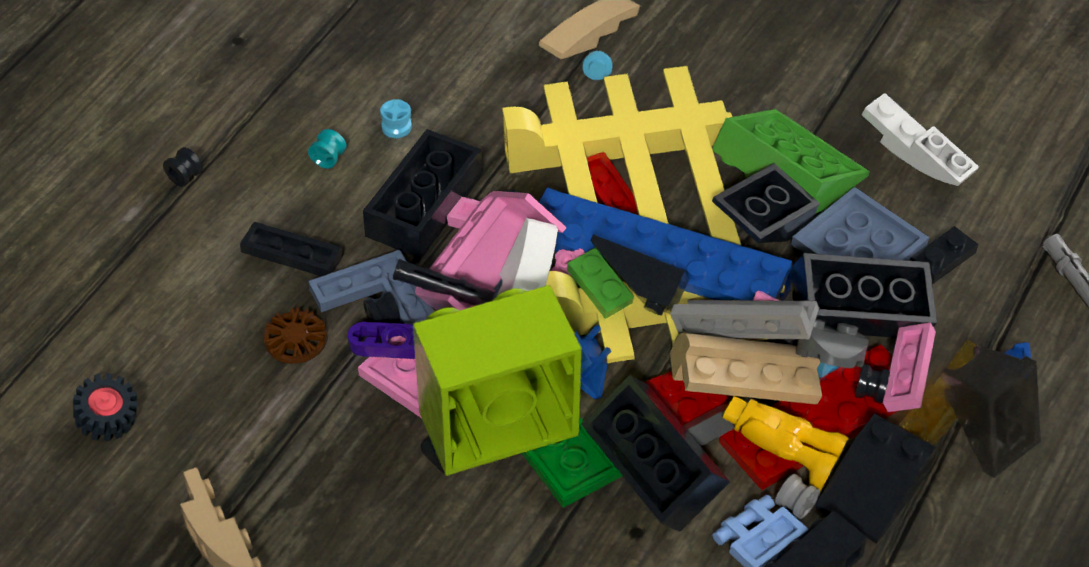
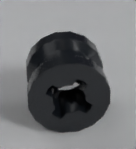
M186 147L179 149L176 157L168 158L163 162V169L168 178L180 187L185 186L190 181L189 178L191 176H197L203 171V166L198 156Z
M391 292L383 293L376 300L368 298L363 301L368 322L400 323L399 309Z
M863 364L855 397L861 399L865 396L871 397L876 403L882 404L890 370L882 369L877 371L873 370L870 365Z

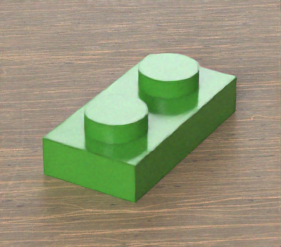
M596 248L568 262L567 271L605 319L633 303L634 296Z

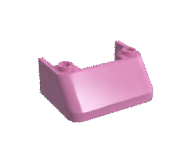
M493 191L481 200L430 269L457 279L464 277L468 279L467 282L493 290L501 280L499 274L526 218L556 225L558 228L557 232L563 233L567 227L529 193ZM419 287L415 289V294L436 310L442 308L463 310L474 307L464 302L459 303L451 295L431 292Z

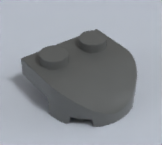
M816 319L810 338L798 339L796 354L802 357L818 358L821 363L844 368H854L857 365L862 368L869 340L857 332L858 327L838 323L837 328L825 326V321Z

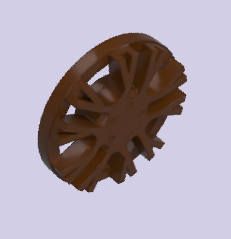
M291 308V312L282 315L277 313L275 317L271 318V322L266 324L264 329L265 347L273 358L284 363L298 364L307 362L322 352L327 342L326 327L323 320L316 317L313 311L309 312L306 309L305 312H301L300 308H296V310ZM309 321L314 323L312 325H306ZM271 334L279 335L278 337L270 338ZM309 341H319V344L315 347ZM305 348L307 353L302 354L301 349ZM285 350H293V356L284 355Z

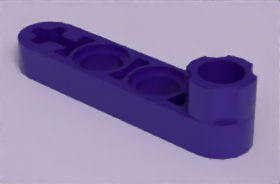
M359 322L349 328L347 333L349 348L355 355L415 359L413 324ZM363 336H367L365 342H359ZM379 336H381L382 343H377L379 342ZM394 336H402L406 339L403 344L397 346L388 343L389 339Z

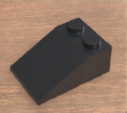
M775 163L719 193L712 199V202L757 243L789 241L811 222L820 205L816 199Z
M874 413L855 438L817 501L815 508L826 515L835 511L866 535L868 539L878 543L930 473L936 447Z

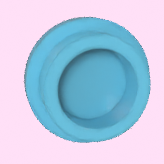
M593 51L585 57L583 71L590 79L602 80L612 72V60L602 51Z

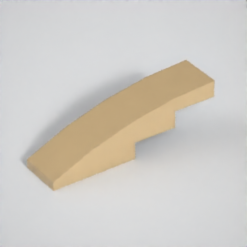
M598 0L558 25L540 40L539 46L560 59L596 48L600 37L617 32L620 21L637 16L640 5L631 0Z

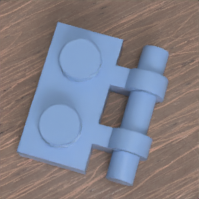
M764 495L759 500L753 499L744 506V511L736 517L730 516L721 522V528L715 531L712 536L719 545L724 544L729 539L735 540L730 545L729 553L744 567H764L768 562H775L782 557L787 546L795 539L800 541L807 535L808 529L785 507H781L772 514L769 510L774 507V501L769 495ZM752 522L759 523L750 531L745 528Z

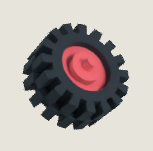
M106 373V379H101V375L96 374L94 375V382L88 377L83 381V387L81 385L77 387L76 395L74 394L73 418H75L77 428L82 426V433L85 436L92 432L93 440L98 441L99 435H104V441H110L111 434H114L115 438L119 439L122 437V430L126 433L131 430V424L134 425L136 421L137 394L136 391L132 392L133 386L129 382L124 385V378L118 376L116 381L112 380L113 374Z

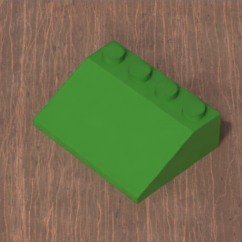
M776 109L726 118L712 148L716 154L721 156V160L725 164L737 167L744 172L746 178L775 163L820 203L816 213L827 209L864 180L870 172Z

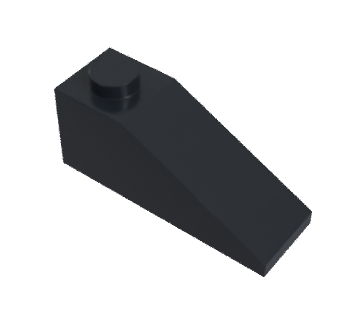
M593 234L590 240L641 302L645 304L644 309L660 316L663 315V312L670 314L673 305L679 304L688 284L689 277L685 270Z

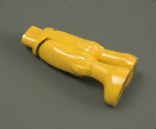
M736 396L733 397L722 417L735 424L734 430L739 432L741 429V433L757 446L783 459L795 460L809 470V486L818 488L820 492L849 437L840 433H829L814 428L808 421L760 404L753 399L746 402ZM802 443H807V444L813 446L814 448L818 449L819 451H817V450H815V449H812V448H810V447H807V446L803 445Z

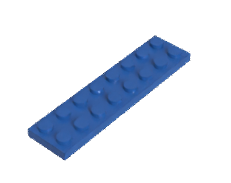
M549 188L546 189L539 201L545 209L567 227L563 233L557 232L555 252L562 249L566 251L583 249L586 253L595 248L590 241L594 234L685 270L689 281L684 291L708 299L753 301L756 292L762 291L778 300L792 267L791 260Z

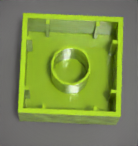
M550 285L530 291L519 288L509 289L496 296L491 302L463 310L442 308L431 313L424 321L413 324L419 413L446 476L579 436L582 348Z

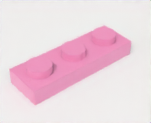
M931 322L899 327L890 367V376L883 404L888 412L921 408L936 333Z

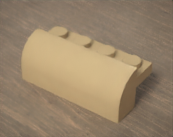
M681 333L670 351L673 380L684 381L685 391L818 404L822 398L817 371L820 359L797 355L798 345Z

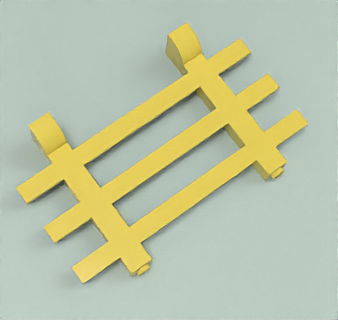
M687 66L663 69V75L673 106L670 108L638 112L628 74L604 77V85L612 112L610 116L577 120L568 82L544 85L551 124L541 125L537 115L526 108H502L504 145L509 173L562 166L568 194L597 203L586 158L601 152H605L609 160L624 158L638 215L668 224L650 154L685 150L710 237L741 246L734 221L712 202L714 196L725 190L711 146H714L725 119L732 117L731 112L726 113L723 100L698 104ZM549 271L545 286H551L573 332L577 331L579 335H586L596 325L600 326L601 330L598 333H601L604 349L608 347L611 350V353L606 357L607 363L635 359L628 328L667 323L672 345H674L679 336L671 315L663 312V315L660 316L644 309L645 304L641 302L625 282H623L624 285L634 296L633 303L605 319L582 288L577 287V283L571 276L558 271ZM684 291L679 304H687L688 300L712 299ZM740 338L754 341L768 340L762 338Z

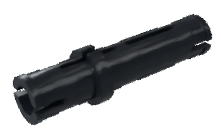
M402 259L398 260L393 274V280H398L431 292L451 295L459 303L464 302L473 306L493 301L496 292L495 290L469 283L467 278L461 277L457 279L403 261Z

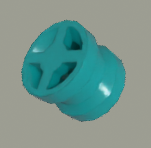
M324 129L318 134L317 141L310 145L308 155L316 165L322 168H332L337 163L338 156L343 154L347 146L344 138L339 133L330 129Z

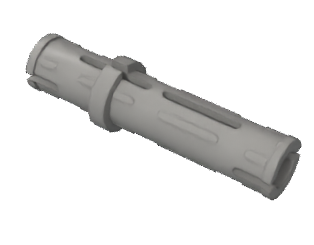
M1055 234L1050 236L1043 243L1044 250L1048 252L1057 264L1056 270L1058 273L1066 276L1089 307V274L1081 264L1082 259L1077 253H1073L1069 249L1061 235Z

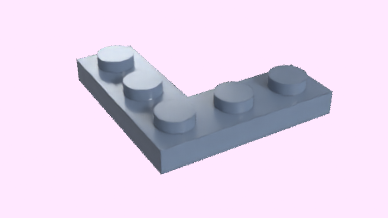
M400 250L308 281L309 290L321 312L381 291L383 293L391 292L400 313V324H414L424 321L431 313L435 312L430 305L415 294L416 286L393 280L398 260L406 261Z

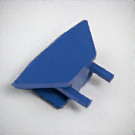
M596 325L586 337L579 336L577 331L574 333L582 348L580 389L594 399L602 397L608 365L605 358L611 353L608 347L601 351L596 338H593L601 330L599 325Z

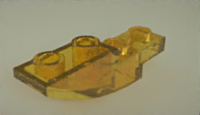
M967 340L935 384H930L924 391L921 408L911 409L898 427L934 446L977 395L979 385L996 364L997 356Z

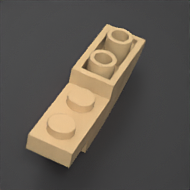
M197 467L184 471L185 483L191 501L180 505L185 525L201 554L212 567H262L258 557H250L248 550L252 549V545L246 529L239 530L234 517L225 520L221 507H213L211 500L215 499V495L209 479L202 480Z

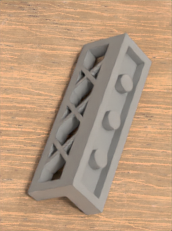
M688 300L687 304H674L670 315L679 334L691 333L727 338L809 339L819 306L817 301Z

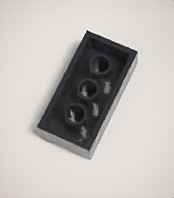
M426 129L364 208L365 237L421 259L448 223L447 215L461 197L469 195L483 176L482 150Z
M803 253L790 269L793 301H817L819 310L816 319L825 321V326L837 328L838 323H844L858 327L857 332L863 336L897 338L899 327L930 322L934 327L937 324L929 262Z
M631 375L581 424L658 521L679 532L730 483L727 477L650 386Z

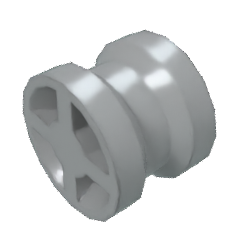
M793 474L780 488L775 503L780 507L791 509L793 516L800 520L813 508L820 491L814 486H806L803 484L801 477Z

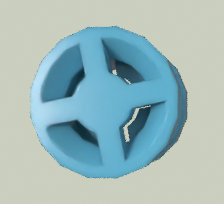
M397 99L385 102L380 109L382 132L391 138H402L408 135L412 129L409 104Z

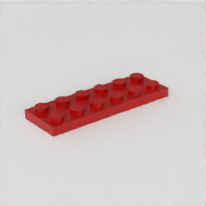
M880 344L866 352L864 364L870 365L873 370L877 371L882 369L890 370L893 356ZM857 365L854 368L839 367L820 378L822 398L818 404L779 401L770 406L795 417L802 418L808 421L814 428L829 433L843 434L849 437L848 440L860 433L874 413L886 419L898 412H888L883 402L882 404L876 403L871 397L865 396L862 399L855 397L861 367ZM733 429L720 436L719 443L761 490L804 467L795 460L783 459L757 446L741 433V429L739 432ZM802 443L803 445H805V446H807V447H810V448H812V449H815V450L819 451L818 449L814 448L813 446H811V445H809V444H807V443Z

